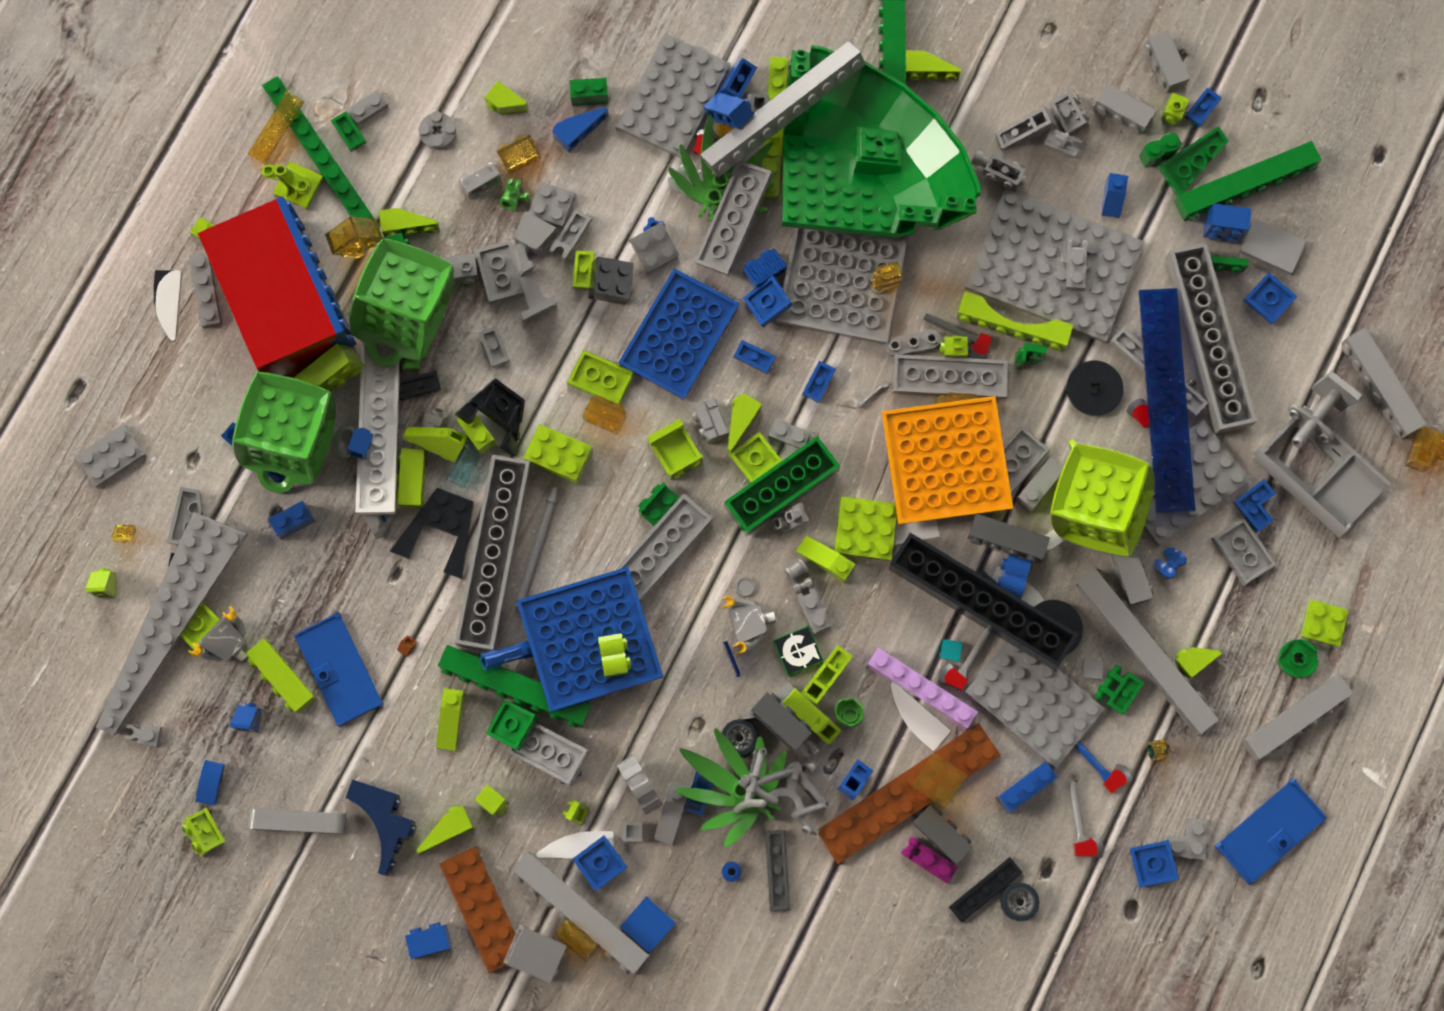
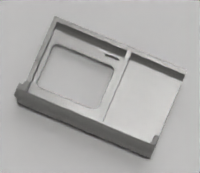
M1303 407L1304 410H1306L1310 414L1312 413V411L1308 407ZM1292 418L1264 448L1260 446L1253 453L1255 455L1253 460L1340 538L1391 483L1321 421L1334 433L1335 438L1333 441L1323 443L1320 441L1319 435L1315 430L1309 438L1333 459L1334 464L1312 487L1307 486L1272 453V450L1294 427L1300 429L1304 424V421Z

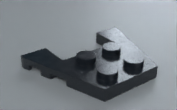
M495 378L461 407L455 415L469 425L473 422L479 410L507 431L499 448L512 457L518 454L517 441L520 440L519 426L522 423L525 400Z

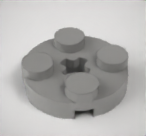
M434 111L432 114L427 115L421 121L418 128L422 142L430 149H445L456 138L454 121L451 117L439 111ZM435 128H441V134H433Z

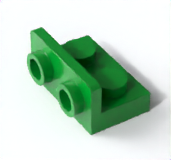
M1024 343L1015 355L1014 363H1017L1016 369H1021L1025 360L1032 364L1041 362L1046 355L1047 347Z
M664 482L661 485L657 484L652 489V495L649 499H643L638 506L640 508L638 510L639 515L653 527L679 499Z

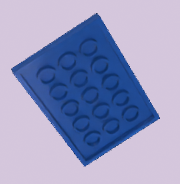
M674 268L619 360L618 365L629 369L636 375L685 400L740 303Z

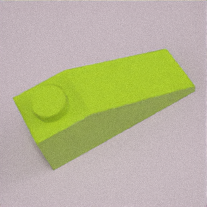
M744 392L740 397L737 395L731 404L733 409L728 454L735 450L762 409L761 403Z
M808 536L804 538L796 550L798 554L843 584L856 565L840 553Z
M448 688L443 690L436 743L437 749L456 751L466 697L464 691Z
M459 804L449 808V813L441 818L418 847V854L425 853L474 829L464 806L460 807Z

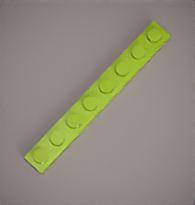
M770 56L769 101L787 87L788 58ZM784 128L764 142L765 146L773 141L771 149L763 159L762 168L772 171L773 175L769 184L774 183L775 186L767 191L763 198L779 199Z

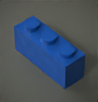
M720 92L703 106L707 114L712 116V121L737 129L754 115L750 109L752 106L746 99H740L736 96L733 97Z
M1045 761L998 795L996 799L1007 814L1011 813L1058 777Z

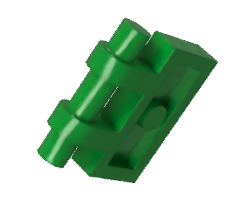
M1115 665L1107 673L1108 677L1104 683L1100 684L1097 688L1098 692L1094 697L1101 701L1105 695L1108 696L1109 700L1106 705L1120 715H1124L1144 682L1129 672L1124 677L1120 676L1119 673L1122 668ZM1116 681L1119 685L1113 692L1109 688Z

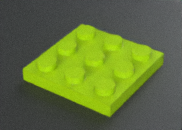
M841 496L834 551L841 555L891 561L897 518L895 503Z

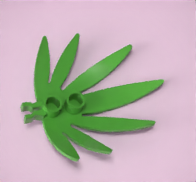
M711 115L708 116L705 125L701 153L714 144ZM773 141L756 152L746 163L759 166L771 149ZM680 144L681 162L690 182L671 167H669L668 172L674 183L686 196L703 204V209L698 215L699 218H702L703 213L710 207L708 222H711L714 217L713 212L719 206L735 165L720 177H717L715 174H712V171L701 156L702 182L690 156L683 145ZM769 184L766 189V192L772 189L775 186V184ZM759 206L756 214L766 212L767 208Z
M715 728L713 730L715 738L731 768L740 778L745 774L749 776V771L735 747ZM758 737L755 750L765 748L762 737ZM683 748L679 749L682 756L699 774L715 786L730 793V796L699 788H676L675 791L702 803L719 806H737L740 802L744 801L746 789L738 783L739 779L702 755ZM782 751L774 760L768 775L784 769L786 751ZM766 755L760 778L766 776ZM779 780L759 786V788L770 793L772 790H775ZM755 794L753 795V799H762ZM766 801V806L770 809L774 808L777 811L781 809L779 806L772 805L771 803ZM764 807L747 808L740 814H735L734 810L713 817L701 826V830L720 828L741 818L726 836L724 847H728L749 830L760 812L765 813L771 820H774L775 817Z

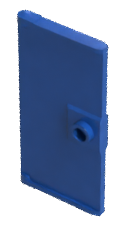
M336 612L328 618L294 634L338 727L384 705L343 622L340 612Z
M1292 778L1224 839L1218 842L1215 848L1225 857L1248 885H1251L1327 817L1297 781Z

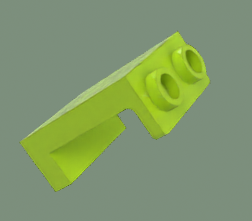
M680 418L647 437V442L670 480L674 477L679 479L685 475V471L688 469L694 470L702 465L703 456L699 453L686 432Z

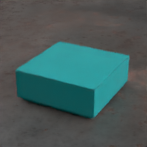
M943 639L940 659L959 662L963 642Z

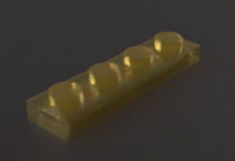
M286 91L247 154L265 165L304 102Z

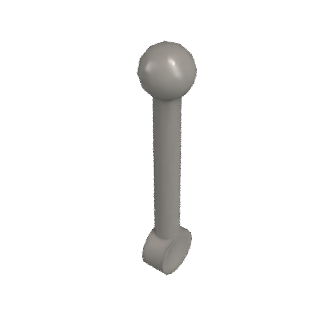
M882 381L880 387L863 401L858 402V407L863 408L865 403L883 388L886 389L889 385L888 381Z

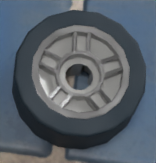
M743 719L732 720L722 730V734L731 742L741 757L749 755L755 749L758 734L754 725L749 721ZM738 734L743 736V740L741 742H738L736 740V736Z
M1025 883L1009 885L1002 892L1000 898L1001 909L1004 914L1016 921H1024L1034 917L1040 904L1036 890ZM1018 898L1023 899L1022 906L1017 905L1016 901Z

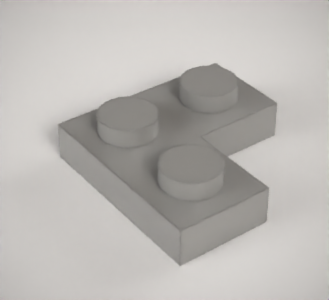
M1186 818L1185 837H1165V841H1170L1174 857L1206 859L1208 820Z

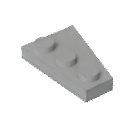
M180 486L167 543L179 545L193 512L202 515L199 490Z

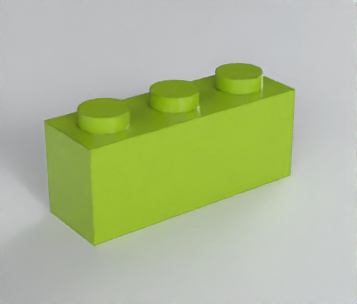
M401 448V454L397 456L400 473L397 472L396 484H399V488L396 491V503L400 508L422 509L427 458L425 449Z

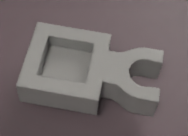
M127 724L126 728L132 729L133 734L131 736L125 735L124 739H138L137 744L153 747L159 746L162 732L161 727L141 724L140 729H138L134 725Z

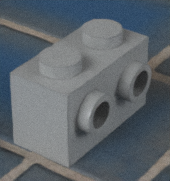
M475 254L441 258L453 266V286L456 283L473 284L475 281H479Z

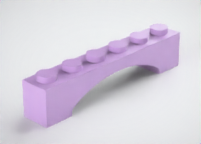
M877 648L866 666L881 677L912 693L963 730L969 727L977 714L976 710L880 648Z

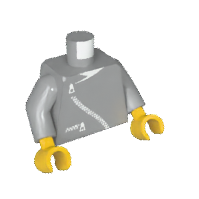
M731 596L722 597L721 600L724 599L727 602V605H723L722 608H729V615L737 641L732 647H738L740 650L736 655L739 656L746 651L756 649L765 639V634H767L766 625L776 622L774 612L762 614L760 605H756L755 602L742 598H732Z
M231 606L229 607L230 613L225 614L222 612L223 617L199 641V645L196 642L193 643L196 648L193 651L188 650L189 653L194 657L217 662L222 660L228 661L232 655L240 662L247 657L246 651L241 647L245 643L246 631L244 624Z

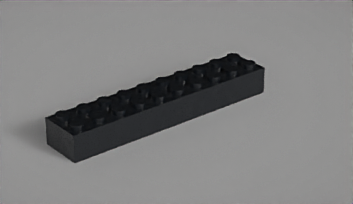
M911 532L890 563L889 570L1054 671L1058 669L1078 636L1073 630Z

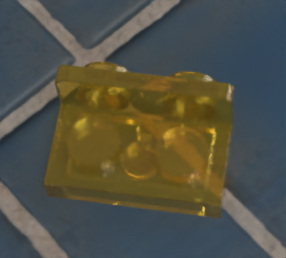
M568 919L562 923L554 934L583 961L587 959L597 946L589 936L585 935Z

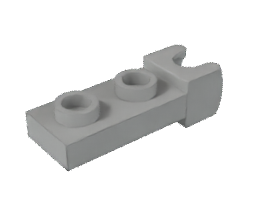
M575 209L560 235L552 244L549 250L550 254L555 256L557 252L563 251L562 258L563 262L566 263L591 223L592 218Z

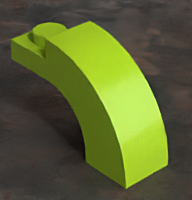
M837 645L801 693L817 705L842 673L853 655Z

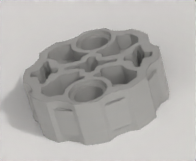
M634 755L617 764L618 769L645 815L663 805Z

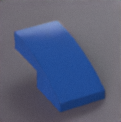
M209 760L204 761L195 802L215 806L219 785L223 779L225 764Z
M696 771L691 788L711 790L713 784ZM687 798L684 810L703 816L707 803Z

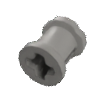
M798 558L795 564L789 568L785 567L784 571L794 583L796 578L803 573H808L809 569L802 559Z

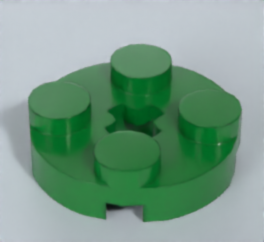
M1306 640L1289 641L1281 647L1277 663L1281 670L1292 678L1301 679L1309 676L1318 666L1316 648ZM1300 654L1303 662L1296 663L1294 655Z

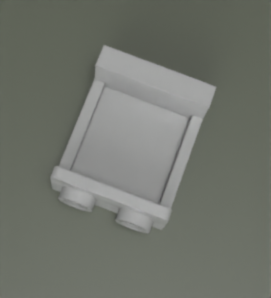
M520 925L504 959V963L551 983L552 979L554 980L557 977L559 971L557 967L560 961H563L567 954V946Z

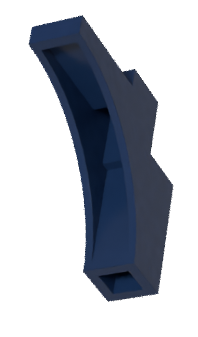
M352 779L346 799L360 806L376 826L381 844V861L378 873L388 876L389 873L394 871L396 853L399 854L403 844L400 842L401 838L409 840L410 837H414L417 828L415 826L416 821L394 815V811H398L401 803L400 795Z

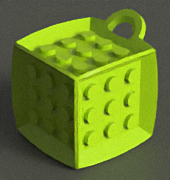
M1074 439L1067 441L1071 452L1061 472L1050 513L1053 529L1059 537L1075 544L1110 554L1131 556L1143 531L1152 501L1155 476L1151 466L1146 461L1118 451L1076 444Z

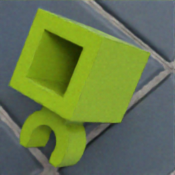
M945 337L943 343H940V354H943V357L967 358L968 337Z

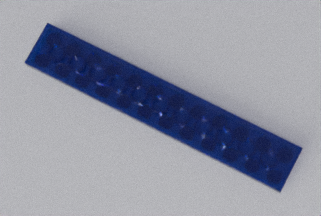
M1177 288L1139 290L1151 462L1155 476V513L1194 512L1196 509Z

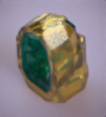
M1164 739L1147 743V751L1151 762L1165 760L1172 752Z

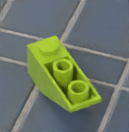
M906 50V79L913 81L919 79H928L930 81L946 79L954 81L960 78V68L926 51Z
M400 208L379 210L381 232L384 238L398 233L414 236L420 232L433 233L435 230H440L436 220Z
M407 427L402 438L411 444L423 447L428 452L440 455L447 461L455 463L467 436L451 428Z
M796 688L782 702L786 707H790L800 720H804L811 727L810 729L828 745L842 731Z

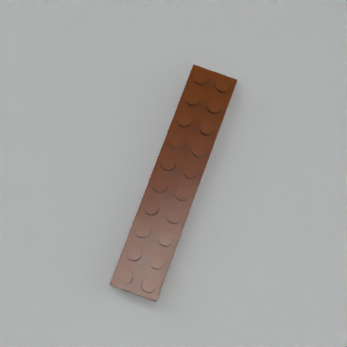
M978 723L819 828L818 835L836 863L839 864L1001 755L980 723Z

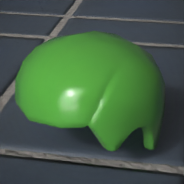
M842 698L835 705L834 715L841 726L852 728L858 726L863 721L864 709L862 704L854 698Z

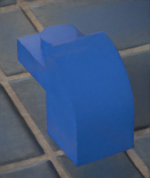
M857 759L837 790L854 801L874 770Z

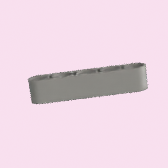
M250 809L248 829L345 834L346 814Z

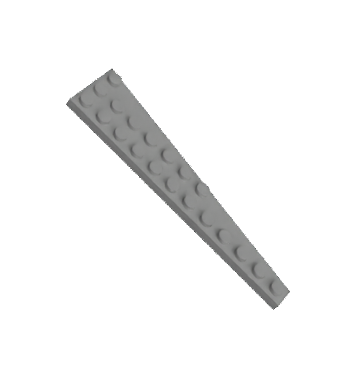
M193 512L96 728L113 735L117 734L131 713L132 708L139 701L141 694L150 684V680L156 671L160 669L162 662L170 654L180 639L181 634L197 613L198 608L205 601L207 594L217 583L218 577L226 569L228 562L236 554L248 534Z

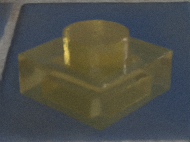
M135 524L115 525L111 535L112 542H132L136 532Z

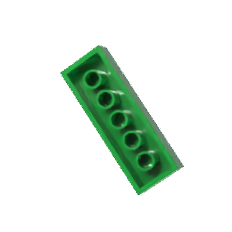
M817 436L724 501V507L747 537L839 472L840 465Z

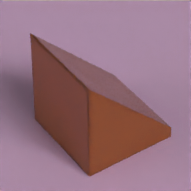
M407 635L400 642L397 651L407 657L417 642Z

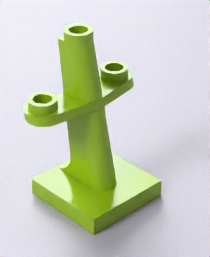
M289 161L287 167L282 164L277 166L268 164L261 171L266 179L279 180L273 191L274 196H284L287 201L302 206L305 210L309 208L324 180L322 175Z

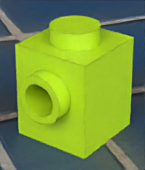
M1172 92L1161 119L1165 120L1168 124L1179 125L1189 98Z

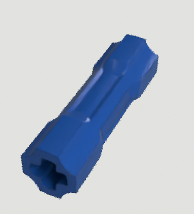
M526 640L504 649L481 653L480 661L484 670H490L515 660L531 658L533 654L529 641Z

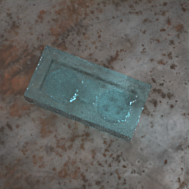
M464 445L447 480L461 488H466L481 456L480 453Z

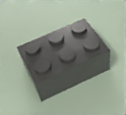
M767 692L751 709L750 713L792 752H795L810 736L811 732L809 730L811 727L804 720L799 722L795 718L796 713L790 707L784 708L780 704L781 699L774 693L770 695Z

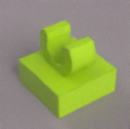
M575 800L573 802L568 801L567 804L571 807L568 812L563 811V814L566 816L565 818L581 826L590 808Z

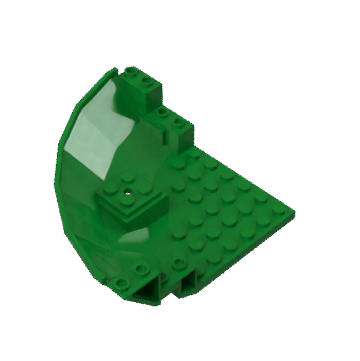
M811 45L810 52L802 49L792 50L787 88L835 51ZM866 61L865 66L784 127L782 227L896 238L913 235L917 226L932 227L934 231L941 230L977 213L976 198L981 194V187L964 145L940 114L908 86Z

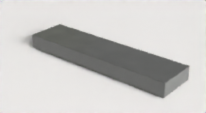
M785 830L765 831L770 911L790 910Z

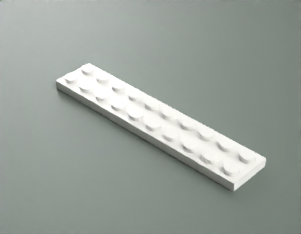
M362 341L361 360L365 366L361 369L359 428L368 429L373 434V440L366 460L357 458L355 513L357 515L395 514L400 361L389 367L375 364L367 354L366 343ZM377 343V350L382 356L393 354L394 348Z

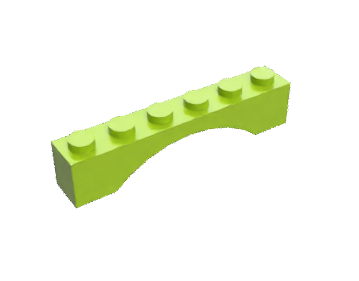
M964 292L956 318H960V321L964 323H976L981 328H992L1000 334L1008 333L1014 335L1019 340H1031L1036 345L1042 346L1044 344L1050 346L1055 351L1065 350L1073 328L1072 324L1056 319L1040 324H1023L1011 321L995 312L982 296L969 292Z

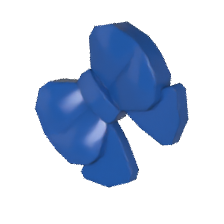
M1174 547L1166 548L1163 550V553L1169 560L1166 563L1156 559L1154 567L1156 571L1159 570L1163 577L1172 579L1176 576L1175 570L1178 566L1187 564V558L1184 553L1175 550Z

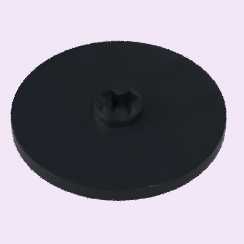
M1092 360L1083 362L1074 368L1068 377L1066 391L1071 404L1078 411L1089 416H1102L1110 413L1118 406L1123 396L1124 387L1122 378L1115 368L1105 362ZM1092 385H1093V386L1098 385V386H1099V388L1097 389L1098 391L1095 390V391L1093 392V391L1091 390V389H1092Z
M1046 600L1034 606L1039 611L1078 634L1067 654L1071 653L1079 645L1083 635V624L1078 612L1070 604L1061 600Z

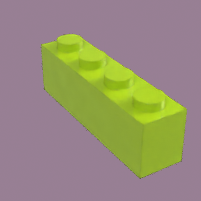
M265 638L246 652L249 657L247 659L249 664L254 669L258 667L262 672L259 674L266 683L270 682L274 686L272 691L278 698L282 696L285 699L284 705L291 713L293 711L298 714L301 713L317 699Z

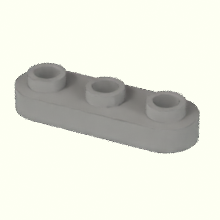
M927 330L892 337L885 344V351L889 356L894 357V354L909 355L934 350L940 345L941 336L935 330ZM928 337H934L935 341H929ZM915 340L917 344L912 345L910 341ZM895 343L898 345V348L894 349L891 345Z

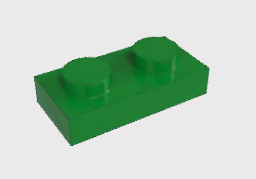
M347 111L331 120L350 152L367 143Z
M1210 256L1214 271L1217 272L1229 270L1232 273H1242L1249 265V259Z

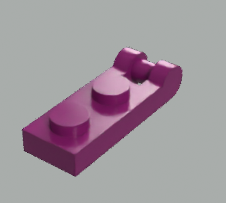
M910 837L906 849L903 848L901 854L948 884L958 867L917 839ZM915 848L921 850L917 856L912 854Z

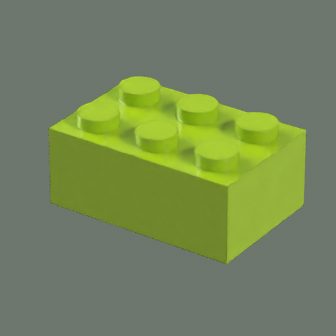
M337 343L296 375L294 379L316 385L331 393L336 388L344 386L346 380L350 377L358 375L361 372L360 369L365 365L352 347Z
M539 424L523 459L530 461L533 467L578 485L593 450L592 446Z

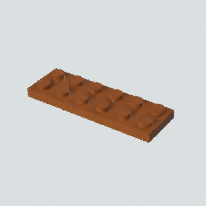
M474 846L439 864L488 972L491 973L506 965L504 959L516 932L479 851Z

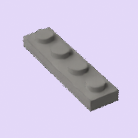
M206 252L189 255L201 326L207 328L221 325L213 272Z

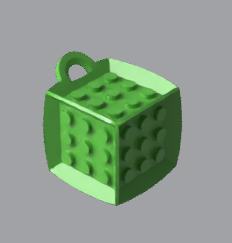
M385 238L381 239L362 272L349 314L351 335L366 343L367 354L375 364L383 367L393 366L402 357L418 361L422 360L438 331L450 298L454 277L452 264L422 249ZM377 343L394 348L393 354L382 356L377 350Z
M264 372L255 373L242 402L232 440L233 453L239 464L248 470L256 472L261 485L273 493L287 492L295 483L314 484L327 454L334 428L336 404L332 394L326 389L298 379ZM268 471L285 475L286 478L281 483H275L269 478Z

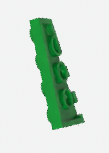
M1218 126L1158 166V169L1176 196L1186 190L1229 141Z

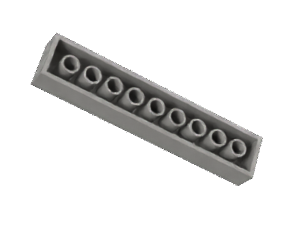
M1207 243L1170 250L1165 258L1204 398L1209 402L1207 409L1214 434L1251 427L1257 422Z
M492 455L455 638V644L459 647L482 651L496 650L532 468L530 461Z

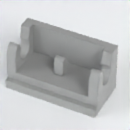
M491 161L488 162L486 167L467 178L459 179V183L469 199L502 181L499 172Z

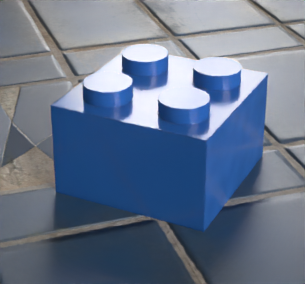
M1213 204L1205 216L1203 237L1212 241L1227 240L1228 243L1240 242L1249 231L1251 209Z

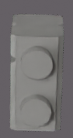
M716 398L694 405L695 411L692 414L695 422L700 423L701 429H699L702 440L706 439L707 444L729 436V431Z

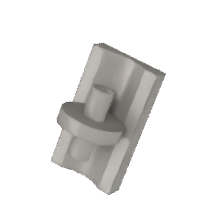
M1051 128L1044 146L1065 156L1075 158L1082 140L1070 136L1068 132L1063 133Z
M798 503L777 515L773 519L775 529H781L782 534H785L809 521L806 512L803 510V503Z

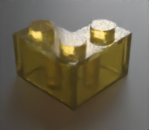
M1425 426L1415 432L1404 465L1422 473L1431 467L1433 458L1444 461V433Z

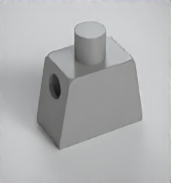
M525 210L514 235V240L516 244H522L526 255H528L529 251L539 255L557 235L556 227Z

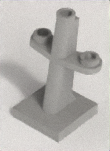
M519 243L511 247L528 306L527 310L520 313L521 320L526 324L558 308V302L555 296L546 298L541 294L534 276L536 264L532 260H528L524 247Z
M1333 371L1329 372L1312 386L1311 389L1322 399L1311 414L1295 404L1289 408L1288 414L1291 418L1304 421V424L1292 438V444L1298 448L1304 445L1314 430L1323 443L1333 441L1335 438L1334 433L1321 421L1332 407L1342 412L1358 401L1362 395Z

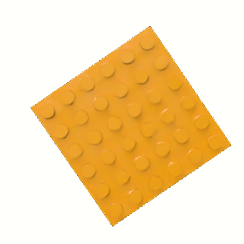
M995 396L881 412L898 525L1013 509Z

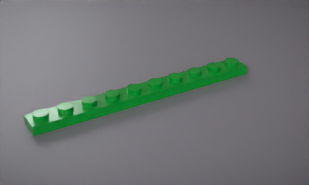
M276 76L264 83L262 87L360 232L362 233L377 223L375 218L279 77Z

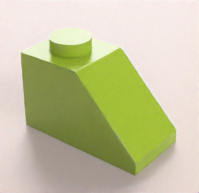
M499 81L496 82L484 97L486 107L493 113L496 111L503 115L526 112L528 110L527 102Z
M108 568L97 569V572H91L85 592L96 598L116 597V574Z
M1195 647L1186 650L1183 648L1175 654L1177 658L1174 661L1179 666V670L1183 675L1190 679L1222 653L1219 650Z

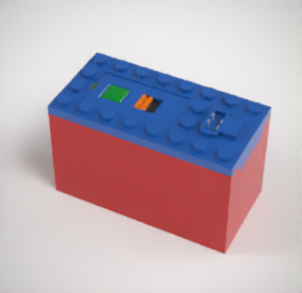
M284 196L198 232V236L256 369L259 372L294 378L337 343L352 347L354 350V346L357 343L354 337L350 335L349 325L342 314L341 307L334 296L331 285L325 283L327 276L324 270L320 269L317 265L320 263L316 252L313 253L310 249L313 245L309 236L306 237L303 233L306 229L291 202H286Z

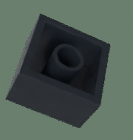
M597 257L591 265L588 298L625 305L631 299L634 263Z

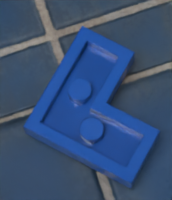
M1263 479L1235 500L1233 504L1254 530L1259 532L1273 521L1262 504L1276 493Z

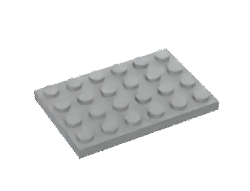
M664 34L616 129L680 158L679 145L682 144L685 150H688L707 113L703 106L717 94L731 63L668 34Z
M1204 419L1145 460L1153 470L1155 486L1144 529L1158 546L1250 481Z
M1008 642L1003 645L965 691L969 697L1053 768H1057L1105 710L1104 707L1058 669L1056 671L1052 670Z

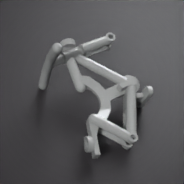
M766 748L755 750L749 776L745 774L738 782L746 789L744 801L734 808V813L740 814L744 809L751 807H765L767 805L766 801L776 805L779 796H786L794 803L795 810L791 816L803 826L802 832L808 836L812 834L818 835L819 831L807 821L806 816L829 808L830 802L826 801L807 777L809 772L815 771L816 766L812 763L801 766L800 763L795 761L789 763L786 769L760 778L767 750ZM788 776L786 788H778L770 793L759 788V786ZM797 782L814 802L813 805L804 807L801 798L795 792ZM755 794L762 799H753V795Z

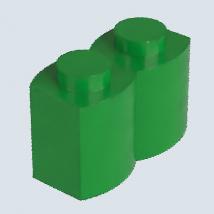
M1176 133L1166 134L1160 141L1156 140L1146 144L1139 158L1144 167H1153L1161 160L1173 157L1178 152L1182 143Z

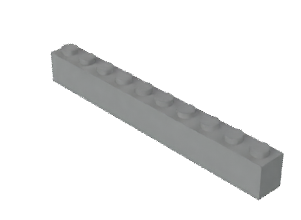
M849 41L757 110L739 129L734 128L700 155L706 165L717 177H720L865 66L866 63L861 52Z
M1093 566L1072 584L1196 736L1202 734L1219 720L1216 717V711L1211 706L1208 707L1206 705L1203 695L1192 688L1190 679L1179 672L1177 663L1173 660L1170 661L1166 656L1167 652L1163 646L1157 645L1153 640V634L1148 629L1145 630L1141 625V619L1136 614L1133 615L1130 612L1128 603L1117 596L1115 587L1112 584L1108 585L1104 580L1105 576L1101 570L1095 569Z

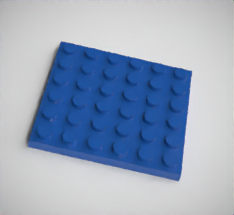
M629 567L516 600L550 713L663 678ZM622 634V638L627 640L628 649L624 651L625 657H630L631 669H628V674L605 678L598 637Z

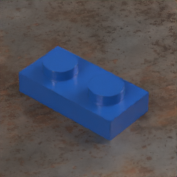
M1207 87L1187 112L1185 118L1200 128L1222 97Z
M741 340L733 358L768 374L776 356Z
M819 361L802 395L820 403L836 369Z

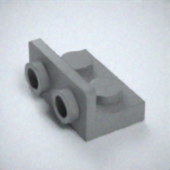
M1070 91L1050 102L1064 130L1069 135L1084 125H1090L1088 121L1090 116L1085 109H1081L1079 104L1082 102L1079 96Z

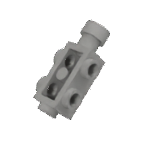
M977 150L971 162L976 167L979 165L985 168L982 175L988 180L997 181L1009 190L1013 189L1016 191L1018 185L1022 186L1027 177L1024 175L1025 169H1023L1021 163L1016 161L1011 163L1006 160L1004 155L999 153L996 155L992 154L988 158L984 156V153Z

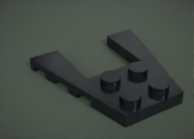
M437 488L390 552L409 559L423 524L456 536L458 538L444 573L462 580L473 501Z

